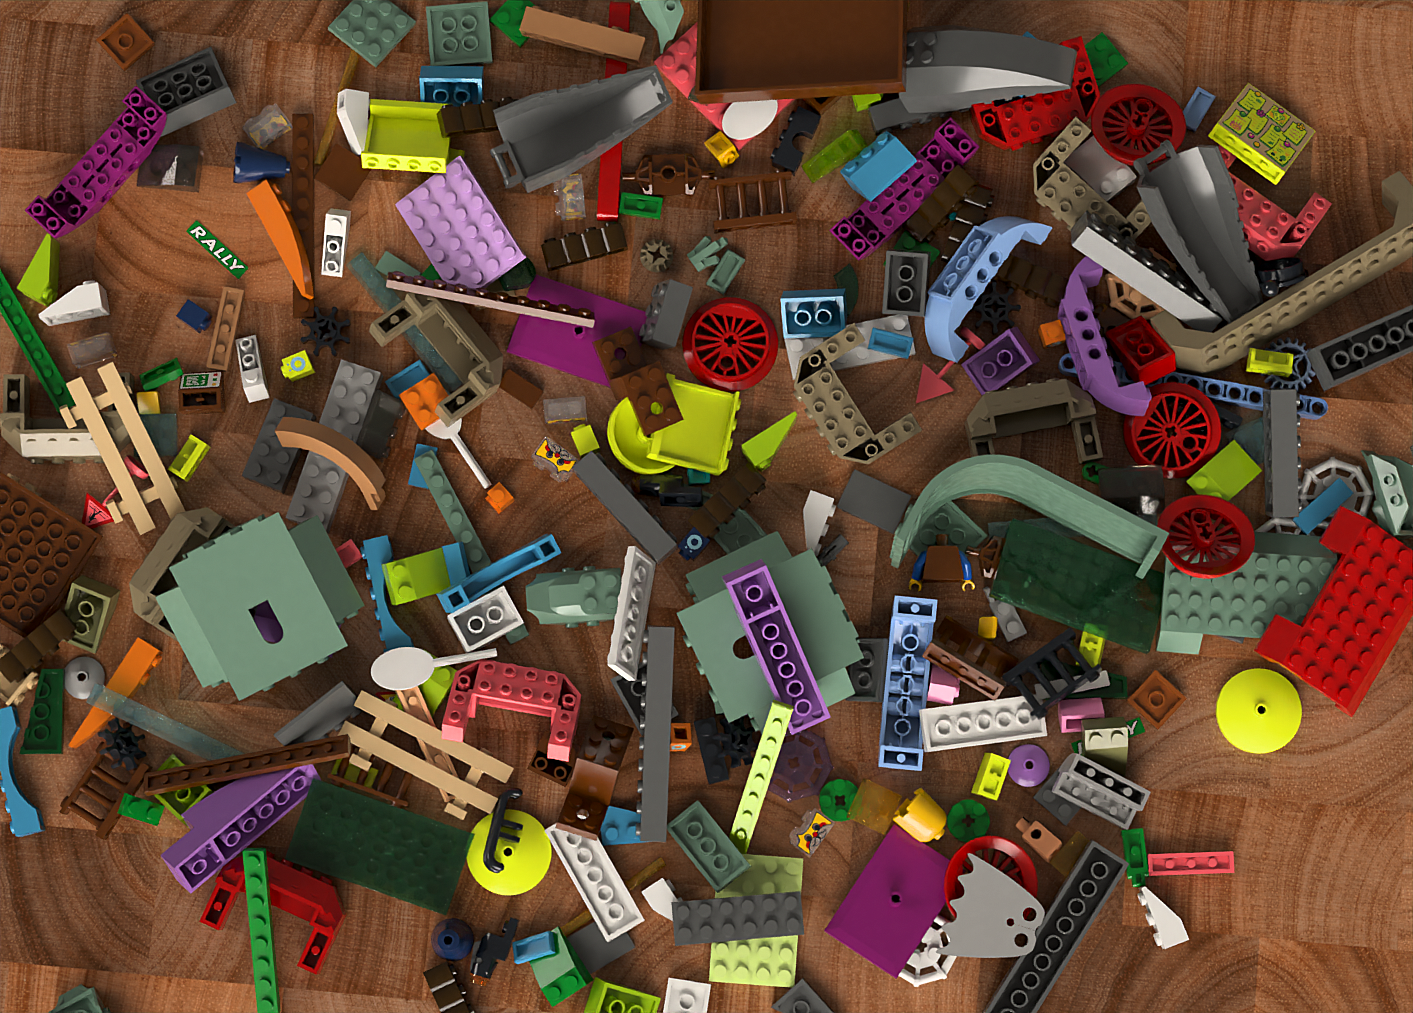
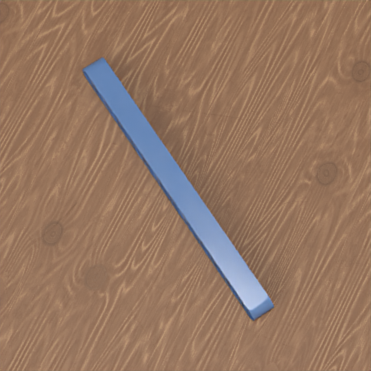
M1065 354L1058 363L1059 372L1066 376L1078 378L1074 363L1072 369L1064 367L1063 361L1070 360L1073 363L1071 355ZM1113 361L1114 368L1112 369L1115 375H1118L1120 385L1134 384L1133 380L1126 378V370L1122 363ZM1177 372L1169 373L1157 379L1155 384L1149 383L1145 385L1146 388H1150L1160 383H1166L1169 378L1184 384L1193 382L1196 384L1197 389L1203 392L1212 402L1263 411L1264 388ZM1215 386L1218 390V394H1210L1208 391V387ZM1229 390H1236L1238 392V398H1231L1229 395ZM1250 394H1257L1259 402H1252ZM1300 395V410H1297L1300 418L1317 420L1327 413L1328 405L1324 399ZM1313 404L1320 406V414L1313 412Z

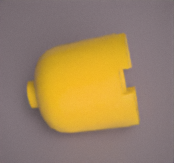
M922 788L914 791L916 796L911 801L907 798L895 812L897 816H894L892 819L919 842H929L933 838L938 840L945 833L943 828L947 820L946 813Z

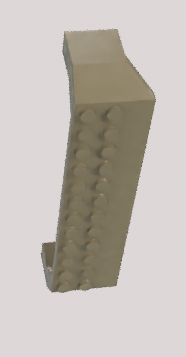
M1400 171L1382 181V204L1395 218L1393 227L1215 333L1184 329L1177 318L1167 310L1150 318L1151 327L1175 352L1176 367L1194 376L1209 378L1248 355L1249 348H1260L1413 257V186Z

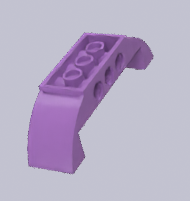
M1085 256L1075 267L1069 278L1064 299H1061L1057 314L1064 330L1066 343L1083 390H1087L1096 400L1112 410L1127 415L1145 416L1151 400L1149 388L1145 387L1143 381L1120 387L1119 377L1114 375L1112 370L1114 364L1111 356H1108L1106 353V340L1100 336V323L1097 318L1094 319L1092 313L1094 311L1093 303L1086 296L1087 288L1099 284L1104 267L1088 256Z

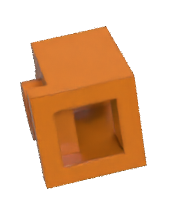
M500 482L487 492L488 496L485 498L498 514L515 501L513 496Z

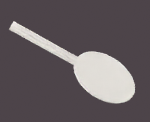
M777 100L733 102L723 116L722 128L724 133L736 140L748 139L758 135L775 118L778 109Z
M462 418L448 428L441 419L425 428L430 434L438 438H451L482 486L486 489L492 485L458 435Z
M401 647L380 655L371 667V676L383 688L406 690L427 681L433 674L435 667L497 657V651L494 648L433 659L429 653L422 649Z

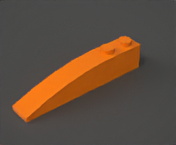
M265 180L246 194L301 295L311 300L314 298L309 262L300 232L290 213L292 209L289 203L283 200L280 195L282 190L278 184Z
M137 637L68 746L77 749L108 724V721L117 716L140 687L147 684L151 677L149 673L152 668H156L163 658L161 650Z

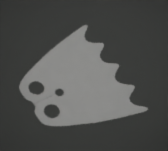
M968 853V857L974 866L973 871L969 874L958 876V880L963 885L965 893L961 898L950 901V905L956 910L957 917L953 922L941 926L943 931L949 936L950 942L944 948L938 949L936 953L961 957L1000 958L1022 956L1032 952L1036 943L1035 930L1042 924L1045 915L1042 905L1013 879L984 860ZM1026 908L1035 909L1037 915L1033 921H1026L1023 918V911ZM1009 918H1012L1014 920V924L1012 926L1007 925V920ZM1023 933L1028 937L1026 946L1018 947L1015 944L1014 939L1017 934Z

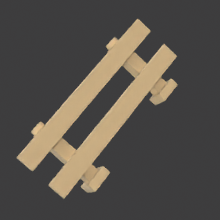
M112 361L97 368L107 391L91 397L80 376L66 383L76 405L68 408L67 404L59 407V410L68 429L77 426L75 421L83 418L122 497L117 502H114L113 498L105 502L115 524L123 521L122 515L129 512L139 534L142 535L156 528L145 504L160 498L171 520L178 513L185 512V509L175 491L179 487L173 476L169 478L129 396L132 394L128 382L123 384ZM113 403L153 482V485L141 491H137L98 411Z
M361 690L354 706L375 716L376 719L369 732L348 721H345L338 736L348 734L351 743L360 747L357 755L352 754L349 759L350 763L368 772L372 765L369 759L374 754L456 796L452 804L447 803L444 809L445 812L464 820L467 814L464 808L469 803L491 814L498 798L476 788V785L483 772L507 783L514 769L513 767L491 757L493 753L482 747L479 751L464 742L442 739V731L396 708L398 704L389 699H386L384 702ZM388 723L470 765L471 768L465 780L463 781L381 739Z

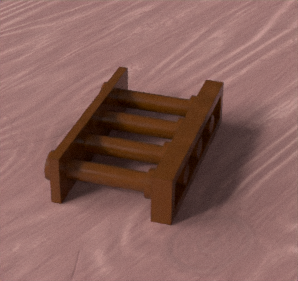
M779 169L770 174L734 178L716 176L709 180V189H716L719 218L713 221L714 234L796 225L797 215L796 212L789 210L786 181L792 178L791 171L787 172L786 169ZM778 182L781 208L779 214L768 212L765 183ZM757 184L760 213L758 216L750 217L747 212L744 185ZM736 186L739 216L738 218L729 219L726 211L724 188Z
M946 615L937 629V632L942 634L939 641L933 638L922 657L995 701L1007 683L1001 679L1003 673H1007L1014 668L1019 659ZM949 639L960 645L957 652L946 646ZM967 650L978 656L975 663L964 657ZM985 662L996 667L994 674L983 668Z
M102 741L95 751L97 755L71 795L63 799L60 804L62 808L59 811L62 814L68 815L71 810L96 826V830H98L95 835L103 840L108 838L122 816L117 812L124 793L135 796L144 782V773L151 772L153 768L144 762L140 765L137 764L136 768L129 770L133 776L129 783H123L99 767L105 756L113 760L110 753L107 752L103 755L99 753L101 749L107 747L106 741ZM122 761L121 766L126 769L125 763ZM94 774L120 790L119 793L121 795L117 801H111L87 785ZM82 792L108 808L109 814L105 819H99L75 803Z
M351 743V756H352V754L354 753L355 748H358V746H356V745H354V744H352V743ZM372 754L369 759V762L373 763L375 757L374 754ZM412 754V755H414V756H416V757H418V758H420V759L426 761L425 758L420 757V756L415 755V754ZM351 757L342 758L336 775L330 773L327 775V778L331 780L330 784L341 788L343 785H347L391 802L390 806L400 810L403 809V806L409 808L410 804L403 800L413 774L405 771L396 797L384 794L394 767L393 764L387 761L376 790L364 786L369 770L367 772L361 769L356 783L344 779Z

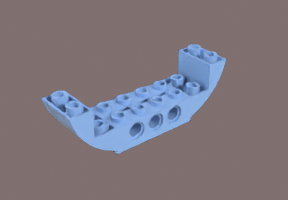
M1003 216L972 228L927 292L929 298L925 311V333L928 345L934 355L958 363L969 346L954 332L956 328L960 326L965 315L972 309L975 301L984 292L987 284L996 275L997 270L1004 260L1008 258L1009 253L1020 239L1041 245L1048 237L1052 227L1020 217Z

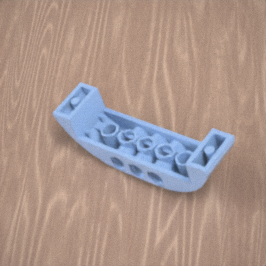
M894 596L888 638L889 646L884 701L881 710L878 767L922 771L924 749H922L923 737L919 710L926 709L930 661L923 658L922 655L933 636V625L936 621L937 600Z

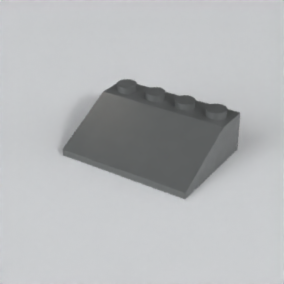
M211 47L136 80L139 89L167 113V120L161 137L237 103Z
M341 681L277 731L274 736L284 746L329 738L328 734L333 730L339 731L347 719L350 717L354 719L363 712V710L354 706L358 696L350 685Z

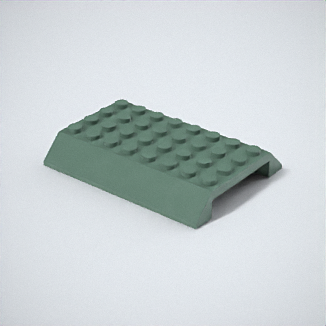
M1254 531L1255 546L1249 560L1232 573L1210 579L1197 578L1183 573L1165 555L1160 630H1157L1156 651L1199 654L1203 634L1261 638L1275 614L1300 626L1335 568L1337 554L1319 543L1321 536ZM1200 553L1192 563H1199ZM1191 554L1185 556L1182 559L1186 561Z

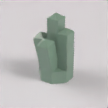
M705 236L695 249L687 254L698 272H701L706 267L719 264L720 258L716 254L728 244V239L722 237L712 243L711 237Z

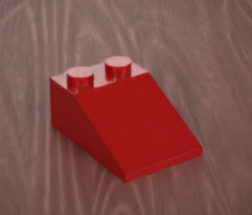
M1142 315L1105 332L1122 365L1135 383L1143 381L1144 385H1147L1176 371L1175 352Z

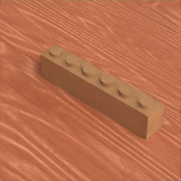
M526 6L519 29L521 34L526 37L636 66H641L647 46L646 38L641 33L634 31L631 33L623 32L622 28L612 26V28L604 27V24L597 21H592V23L585 22L583 18L578 16L566 17L559 11L547 12L540 6Z

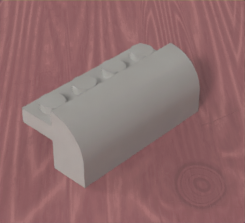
M1078 753L1070 754L1058 770L1060 774L1051 791L1124 830H1128L1136 811L1143 810L1151 793L1145 788Z

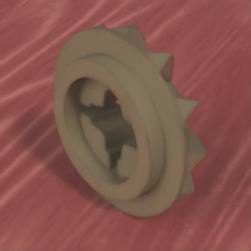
M653 239L646 242L641 249V263L649 271L662 272L671 265L673 251L665 241ZM660 248V255L663 258H657L655 263H653L654 260L651 253H655Z

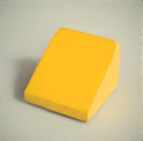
M137 392L139 415L161 414L159 392Z
M981 617L979 619L978 634L985 639L993 640L996 637L997 617Z

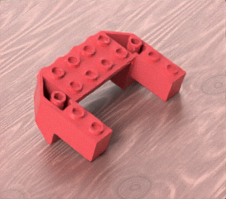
M1219 145L1218 148L1228 170L1237 157ZM1229 172L1239 204L1237 208L1239 218L1244 224V228H1242L1244 238L1249 243L1248 249L1265 261L1294 257L1332 205V203L1314 192L1297 217L1294 218Z
M484 659L477 660L455 672L442 723V739L463 743L469 717L475 718L478 704L551 717V735L548 743L547 758L569 761L579 719L581 694L565 674Z

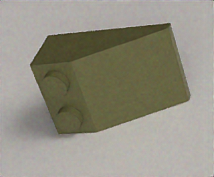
M84 575L72 582L64 612L78 628L75 630L76 635L67 643L94 654L97 653L116 609L121 590Z
M1124 717L1081 720L1082 756L1122 777L1126 776L1128 726Z

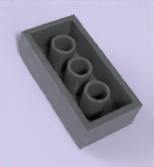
M274 398L242 476L246 480L285 494L303 449L282 447L275 429L283 417L300 418L315 422L316 416L311 412Z

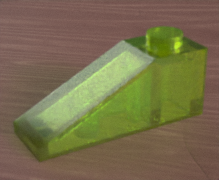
M857 129L848 130L801 167L810 181L815 183L853 159L868 145Z

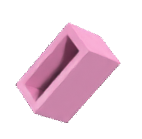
M932 663L928 681L927 701L952 705L953 698H958L960 679Z
M1101 698L1068 699L1058 702V719L1061 733L1081 732V720L1105 718Z

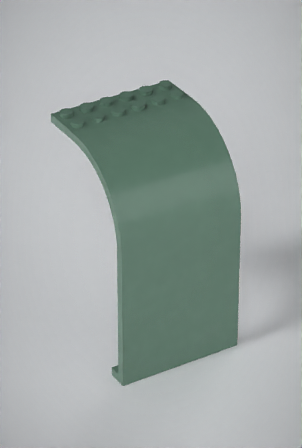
M990 454L959 461L947 467L928 483L916 503L909 505L905 513L904 522H900L889 558L892 559L891 566L898 569L915 536L928 517L949 501L972 494L1001 495L1042 513L1141 564L1135 576L1141 579L1144 578L1156 559L1169 533L1036 464L1013 456Z

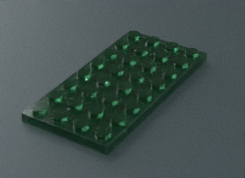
M1013 518L988 597L1148 654L1161 613L1164 573L1149 568L1144 578L1141 579L1135 576L1140 564Z
M313 778L285 859L447 915L475 834Z

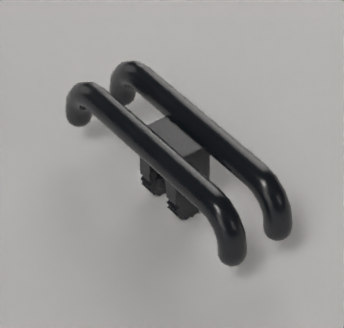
M519 788L506 789L499 795L495 805L483 853L484 865L493 873H500L504 870V864L496 861L494 857L498 839L512 843H519L520 841L519 837L500 831L501 827L516 831L523 829L522 824L503 819L508 799H518L522 796L523 791Z

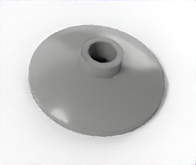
M79 657L72 660L66 666L64 687L70 695L79 699H88L94 697L102 690L105 683V672L98 661L90 657ZM82 673L86 675L84 681L79 680V675Z

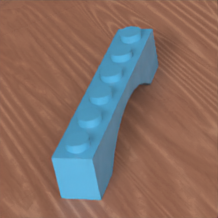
M544 534L436 595L445 612L454 613L492 588L559 555L561 551L553 535Z
M385 535L364 540L361 553L363 559H367L368 567H365L367 579L372 580L373 587L370 588L372 600L376 599L378 608H374L377 621H381L382 628L379 629L381 641L385 640L387 648L383 649V652L401 647H414L413 639L405 634L396 624L387 604L386 581L381 564L391 562L394 559L390 537Z
M9 706L0 709V771L2 776L0 786L2 792H5L7 797L5 808L7 813L11 814V832L15 833L16 837H23L45 831L41 810L33 805L24 795L14 773L13 751L21 725L17 708Z

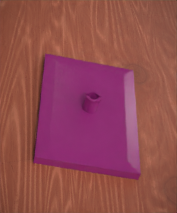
M534 274L526 297L535 301L546 300L550 304L555 305L567 304L575 309L587 308L594 312V326L592 328L520 314L507 348V353L611 388L592 342L631 326L641 348L642 343H640L641 336H639L642 325L646 323V312ZM578 329L583 330L582 333L578 335L576 334V331ZM617 348L614 352L617 359L622 360L625 356V352L621 348Z
M894 824L824 932L897 979L946 903L944 876L950 860L923 842H919ZM897 897L899 902L894 903L892 898Z

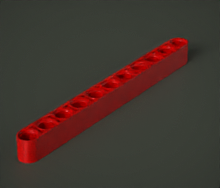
M610 1L608 28L616 26L622 28L623 32L629 33L631 2ZM606 58L605 79L610 78L612 75L627 73V63ZM623 140L600 155L597 221L618 222Z

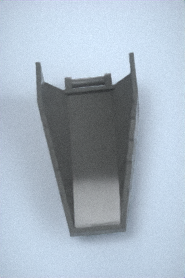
M958 25L913 27L907 31L906 92H899V98L908 113L948 112L970 108L972 104L984 102L986 105L999 99L1007 101L1012 100V97L1025 95L1029 97L1039 93L1045 94L1071 89L1077 52L1075 49L1055 43L988 29Z
M656 65L629 71L626 74L612 75L610 78L602 80H591V82L581 85H570V87L560 90L553 89L532 94L493 110L504 144L491 149L490 154L497 162L504 178L503 184L505 188H512L521 182L526 192L529 193L561 180L593 161L672 104V99ZM508 152L517 175L511 176L503 158V153Z
M1165 140L1160 143L1158 148L1145 157L1136 159L1133 165L1140 174L1137 189L1152 224L1177 261L1221 316L1230 324L1264 304L1258 279L1254 272V263L1250 260L1247 249L1249 248V243L1244 238L1242 230L1244 224L1239 218L1237 210L1239 204L1234 185L1218 146L1197 145L1176 153L1172 143L1169 140ZM1164 153L1166 154V159L1148 169L1147 165Z

